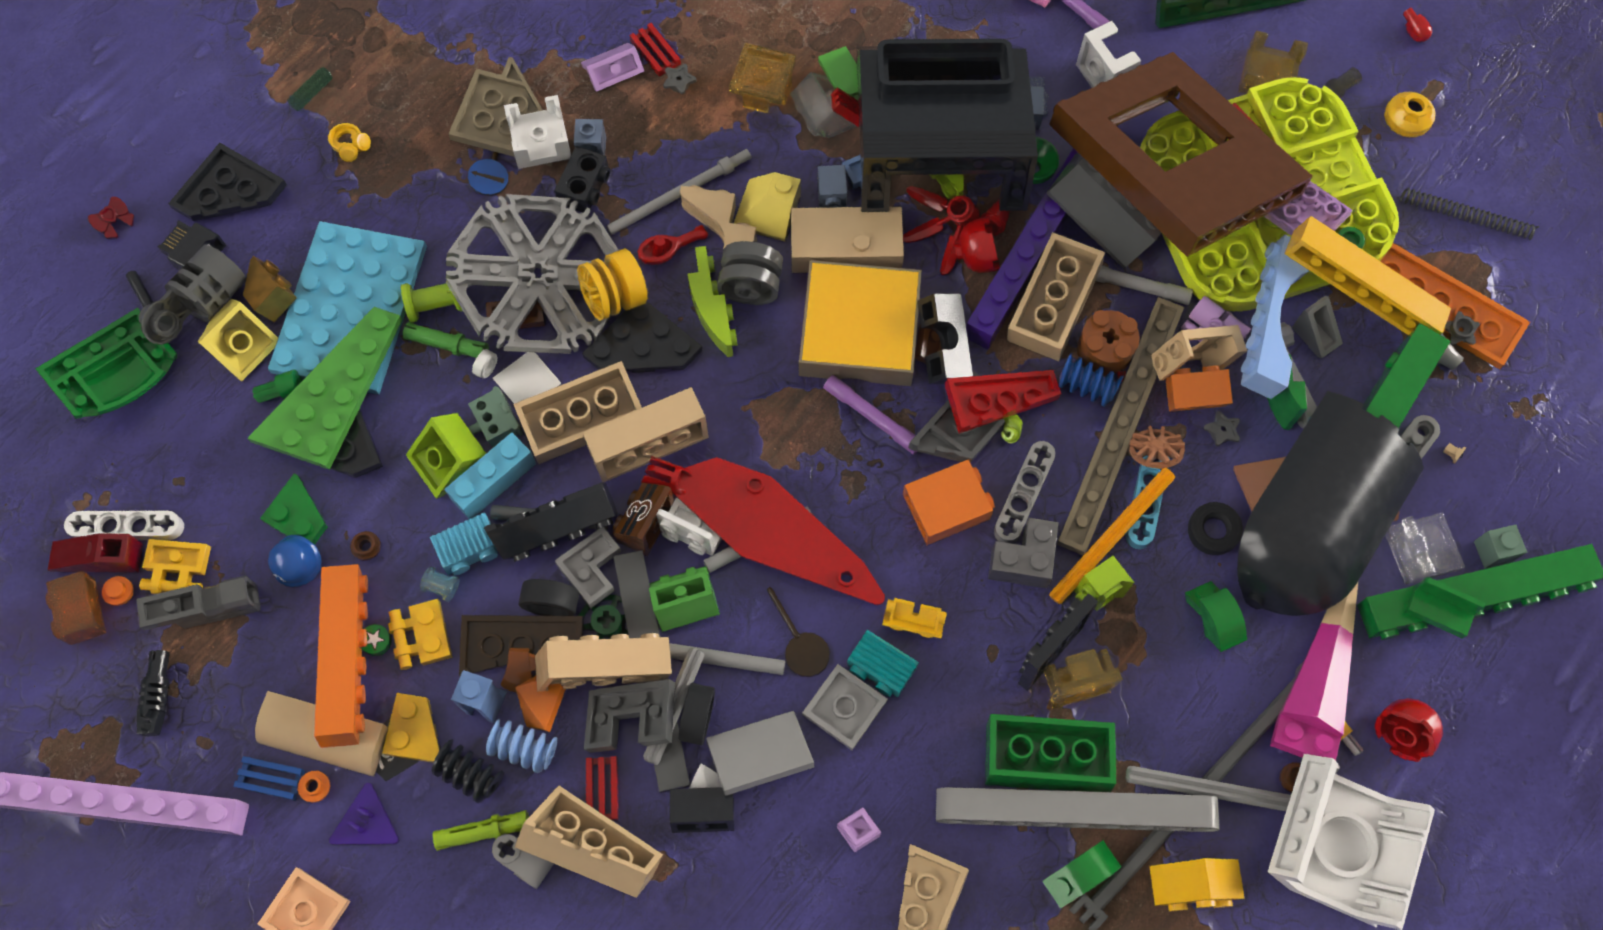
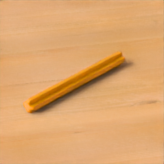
M1162 468L1049 594L1052 600L1062 604L1076 589L1083 576L1096 567L1173 482L1176 477L1173 472L1167 468Z

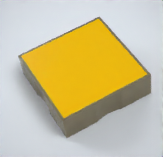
M810 260L799 355V376L828 379L830 376L835 375L839 379L852 378L871 383L911 386L918 322L917 301L920 297L922 270Z

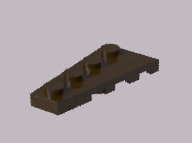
M462 615L459 676H461L463 670L478 673L507 666L509 648H529V652L536 655L544 643L549 641L551 637L567 636L568 640H580V637L583 636L584 617Z

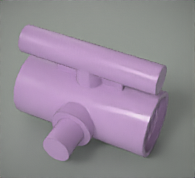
M1206 296L1198 302L1189 315V318L1200 325V327L1188 319L1181 327L1182 330L1239 325L1243 339L1251 331L1249 326L1233 316L1230 311H1226Z

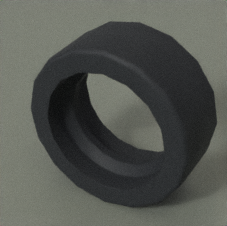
M529 579L522 583L518 605L528 612L542 616H574L576 614L579 591L573 586L562 582Z
M696 683L690 684L680 722L678 737L680 741L703 745L714 703V687Z

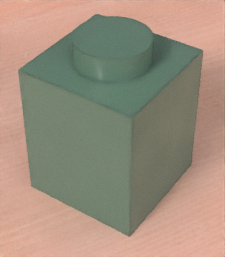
M1517 525L1487 531L1474 541L1484 569L1511 563L1527 553Z

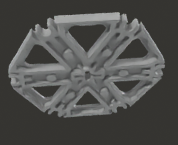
M505 194V198L499 196V208L492 207L489 201L485 202V210L482 205L479 207L447 252L446 266H454L456 270L446 271V284L478 336L486 329L484 331V341H487L491 335H497L499 337L496 345L498 349L503 347L505 340H508V343L504 346V351L571 354L572 350L577 352L579 349V345L576 342L577 339H583L587 346H589L592 341L591 336L594 341L598 338L612 315L604 320L599 321L596 318L592 322H586L567 290H581L577 275L578 265L586 262L591 263V261L565 259L583 234L592 235L605 255L619 250L595 212L587 220L590 214L588 207L584 213H577L575 210L578 202L573 201L570 204L571 198ZM520 212H551L557 217L539 245L519 216ZM490 228L495 232L509 256L468 254L467 249L481 229ZM535 268H539L540 272L544 273L541 275V278H535L533 273ZM471 285L510 287L490 317L481 316L466 293L467 288ZM537 301L557 332L556 339L552 341L524 340L518 335V329Z

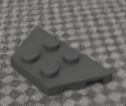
M973 372V376H979L978 373ZM948 399L910 441L908 448L913 451L958 462L969 459L971 463L1002 428L1005 420L1001 419L959 434Z

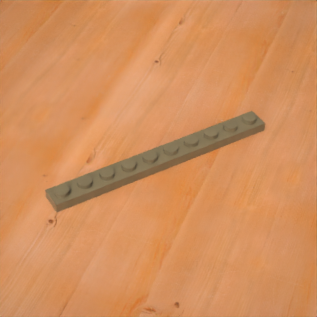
M1160 297L1157 298L1056 545L1080 555L1086 553L1157 377L1151 355L1173 337L1184 310L1183 306Z

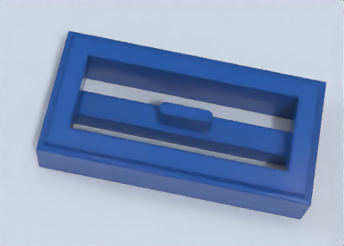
M245 756L242 757L241 762L243 765L238 770L237 775L239 777L234 782L233 787L296 801L298 783L305 773L304 769ZM252 765L294 774L296 777L295 780L249 770ZM247 777L291 786L292 789L291 792H286L245 782Z

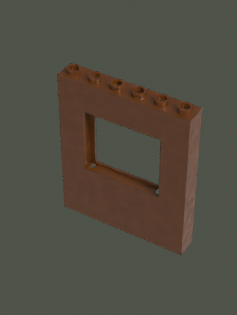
M1174 52L1162 57L1159 56L1147 64L1139 65L1127 73H1121L1115 78L1101 82L1086 91L1083 90L1071 98L1060 100L1053 108V115L1049 123L1067 143L1187 257L1299 198L1313 177ZM1170 101L1218 146L1165 172L1122 132L1117 125Z

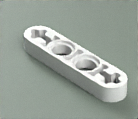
M77 511L70 514L64 522L66 533L73 538L105 533L103 525L109 519H116L117 521L116 528L109 533L130 534L137 540H173L178 538L184 530L183 520L172 511ZM138 519H145V528L141 532H133V523ZM169 520L174 523V526L168 527V531L161 526H155V522L159 525H167ZM83 521L88 525H94V529L90 526H83L78 531L75 529V526L81 525Z

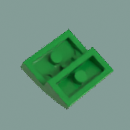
M1292 368L1288 387L1272 399L1267 398L1275 418L1284 430H1290L1307 410L1305 381H1293Z

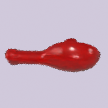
M698 225L694 230L677 237L670 235L651 236L639 246L637 250L638 258L648 265L666 263L673 258L680 248L697 240L707 239L709 233L705 230L704 225Z

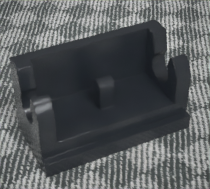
M722 787L670 789V826L672 833L735 831L733 794L725 796Z

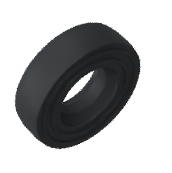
M1209 502L1201 505L1194 511L1188 522V535L1191 542L1197 549L1209 555H1222L1230 552L1239 543L1243 533V525L1238 513L1232 507L1220 502ZM1216 518L1224 523L1226 534L1223 538L1214 539L1206 534L1204 524L1208 519Z

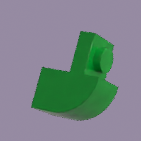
M1210 581L1185 592L1186 602L1202 617L1205 636L1220 652L1247 641L1243 614L1235 598L1227 588L1220 590Z
M1102 840L1042 882L1061 909L1122 868V866L1104 840Z

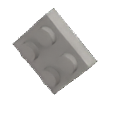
M837 664L802 712V715L847 748L853 750L888 699Z

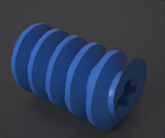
M1070 353L1059 377V387L1063 388L1067 383H1070L1071 393L1080 387V397L1084 398L1091 392V402H1095L1099 397H1102L1101 406L1103 407L1110 401L1112 402L1123 376L1114 381V372L1110 371L1104 377V367L1100 366L1093 372V362H1089L1085 367H1082L1083 358L1079 357L1072 363V353Z

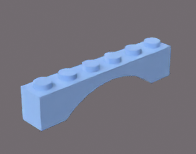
M1283 235L1278 241L1272 242L1266 249V264L1260 275L1262 280L1261 288L1255 299L1257 308L1251 319L1252 332L1246 343V348L1248 349L1247 356L1241 367V372L1243 373L1241 385L1269 399H1272L1288 387L1292 368V361L1286 350L1281 332V306L1289 287L1310 271L1284 254L1291 238L1287 235Z

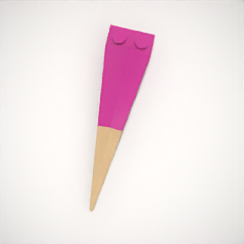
M1358 582L1348 596L1326 610L1303 664L1277 717L1270 746L1303 758L1304 754L1333 758L1336 761L1340 740L1344 734Z

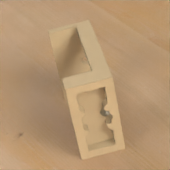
M1239 325L1187 329L1178 332L1156 350L1151 357L1159 381H1163L1187 361L1201 360L1203 367L1219 365L1220 370H1223L1246 353L1247 348ZM1203 339L1193 347L1189 343V340Z

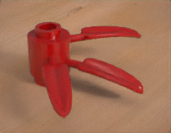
M909 186L907 187V193L913 199L938 212L947 209L948 216L941 220L936 217L908 231L903 235V242H916L935 235L943 230V224L951 220L957 225L955 235L949 237L941 263L940 273L947 275L958 259L954 244L960 243L959 234L962 228L970 221L980 218L979 209L967 196H956L947 204V199L918 187Z

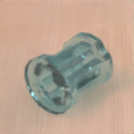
M431 566L425 571L421 579L420 591L424 593L430 591L442 596L444 601L449 602L458 589L459 577L455 575L449 577L437 572V569Z

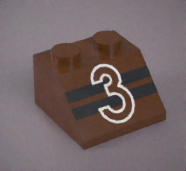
M642 483L638 490H633L627 501L629 507L624 515L620 514L613 525L616 541L635 551L643 550V555L648 557L662 532L656 514L659 509L669 512L674 503L671 488L665 485Z

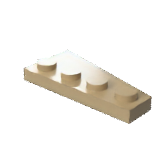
M910 844L898 930H946L969 869Z

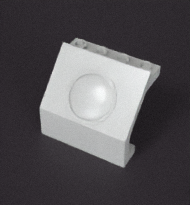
M1304 754L1268 873L1289 890L1376 928L1377 925L1402 930L1435 809L1428 804L1385 796L1335 774L1338 763L1333 758Z

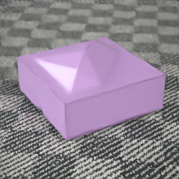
M861 808L837 824V829L854 853L881 835V831L864 808Z

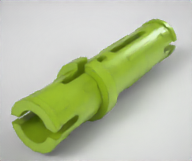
M527 810L503 816L495 814L490 819L433 831L434 847L436 851H440L449 847L488 838L497 839L504 834L519 832L524 822L529 818Z

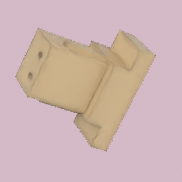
M1449 443L1443 453L1452 457V463L1455 464L1459 458L1463 457L1466 447L1461 449Z

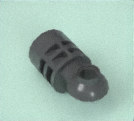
M203 245L165 284L164 287L167 292L160 300L142 308L139 314L142 333L151 343L162 345L169 343L177 337L182 329L184 320L190 314L201 321L209 322L244 285L246 276L221 251L210 245Z

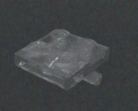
M1443 512L1415 520L1413 516L1406 517L1401 520L1402 523L1390 526L1385 534L1406 585L1422 581L1426 577L1434 578L1461 571L1465 568Z

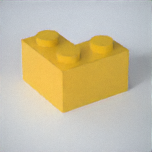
M1203 858L1149 866L1155 906H1168L1169 912L1188 910L1187 904L1196 903V908L1233 907L1232 900L1245 899L1238 859Z

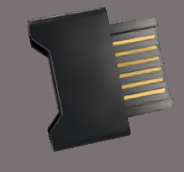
M178 220L177 226L164 242L157 247L163 254L168 256L167 258L171 264L180 270L203 245H210L219 251H223L226 244L218 234L195 222L190 227Z

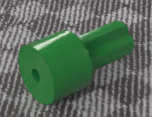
M295 369L278 374L273 381L255 386L252 389L253 397L259 403L280 396L285 399L302 382V378Z

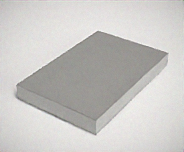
M794 711L706 738L725 796L814 768V760Z

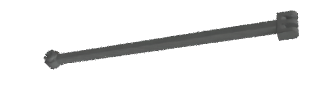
M1303 662L1296 668V676L1209 769L1202 779L1221 782L1276 722ZM1153 830L1121 865L1122 868L1116 871L1091 899L1086 894H1083L1069 910L1075 914L1083 906L1086 911L1079 917V920L1084 924L1093 916L1096 919L1089 925L1088 929L1097 930L1108 918L1102 910L1175 831Z

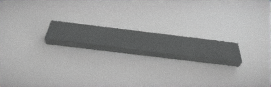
M643 550L613 556L629 638H640L641 635L648 633L659 634L657 619L653 611L649 592L650 585ZM677 722L672 732V743L667 744L659 764L654 765L659 793L690 786L682 743L678 739L679 728Z

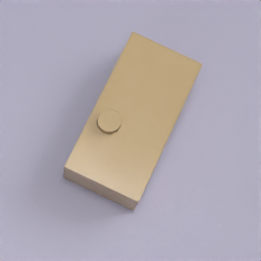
M861 207L791 208L792 273H808L810 260L902 268L904 258L902 207H889V212H861Z
M1052 232L1008 327L1007 341L1060 361L1103 265L1105 252Z
M622 361L513 404L538 464L587 445L583 432L642 408Z
M692 387L583 432L588 450L603 483L650 463L651 456L660 459L709 438L706 417Z

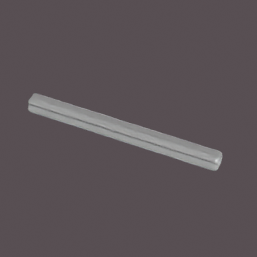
M1128 766L1125 776L1126 782L1192 795L1216 796L1220 800L1280 811L1287 810L1291 797L1289 794L1136 766Z

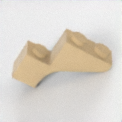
M695 185L690 187L681 186L682 208L719 235L724 243V248L734 242H757L756 227L750 226L747 223H733L736 211L735 194L726 190H707Z

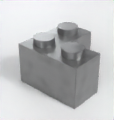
M1029 518L1024 528L1022 545L996 541L991 552L988 579L1047 589L1053 575L1059 522Z

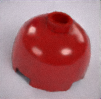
M989 216L967 223L959 234L960 243L954 244L958 260L963 259L967 268L977 273H990L1000 269L999 262L993 263V261L998 260L992 229L991 227L985 228V225L990 224Z
M1405 698L1393 701L1379 714L1375 723L1377 737L1380 739L1382 736L1392 746L1389 751L1409 761L1419 762L1423 757H1432L1443 737L1442 721L1437 712L1428 704L1417 699Z

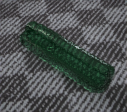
M320 67L288 98L287 102L294 110L300 111L332 80L331 73L326 68Z

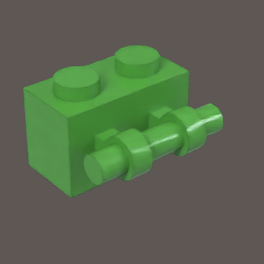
M707 566L697 569L690 567L684 573L671 577L667 574L661 576L660 580L649 583L653 611L662 632L720 615Z

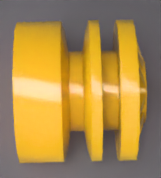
M626 248L605 255L604 262L597 258L591 260V263L586 262L578 265L577 275L581 292L588 308L599 321L609 318L610 315L619 314L621 307L625 310H630L646 304L648 298L644 276L635 257Z

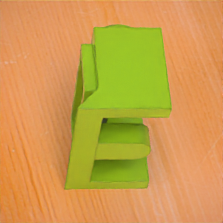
M1111 556L1083 576L1074 590L1076 593L1075 598L1078 597L1082 601L1089 593L1098 601L1094 608L1098 611L1115 597L1123 598L1135 582L1117 559Z

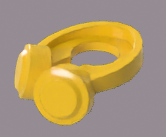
M350 123L338 124L328 134V141L331 147L339 152L340 158L346 162L356 160L358 152L367 151L371 145L369 136L366 133H361L357 126ZM351 134L352 143L338 142L342 135Z

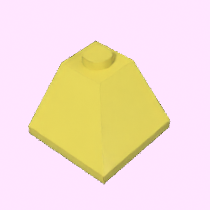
M776 172L749 179L734 224L747 223L750 226L756 227V234L785 242L791 225V208H797L801 197V179Z
M230 299L211 318L198 343L242 382L275 348L278 337L240 301Z

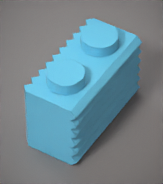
M486 513L476 515L474 518L465 520L463 523L454 525L452 528L443 530L441 533L430 537L441 565L448 575L452 573L454 575L463 574L470 569L469 565L480 560L481 562H488L498 556V550L484 529L485 526L491 524Z

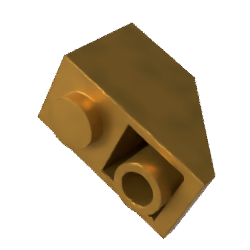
M253 256L250 259L243 296L254 311L275 322L297 297L290 290L291 283L278 274L280 270L275 264L267 259L263 262Z

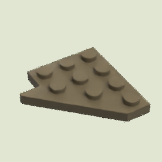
M512 57L508 58L501 75L476 68L449 131L450 140L515 157L504 105L517 103L520 115L543 110ZM551 162V163H546V164H543V165H547V166H551V167H552L553 162Z

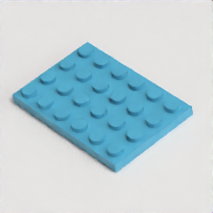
M319 221L294 292L297 298L289 306L268 366L270 373L278 375L295 369L302 380H304L373 307H377L398 314L402 318L395 337L368 390L369 393L380 394L406 314L401 295V284L408 283L414 289L427 248L425 241Z

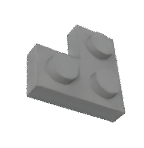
M601 528L555 560L557 567L571 585L579 591V595L590 609L615 591L612 584L599 568L611 560L613 556L621 553V549L605 528Z

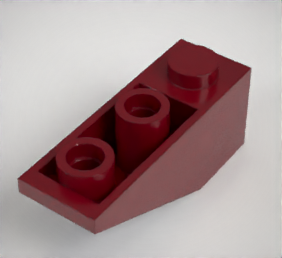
M98 533L53 541L48 571L139 572L143 544L130 534Z

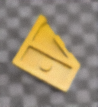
M396 693L382 754L434 763L440 748L437 740L436 726L432 719L433 713L430 701L427 697Z

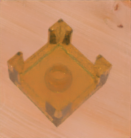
M1256 30L1246 51L1238 92L1247 94L1249 88L1281 78H1301L1298 76V71L1306 55L1308 43L1296 40L1289 52L1265 47L1264 44L1268 38V33Z

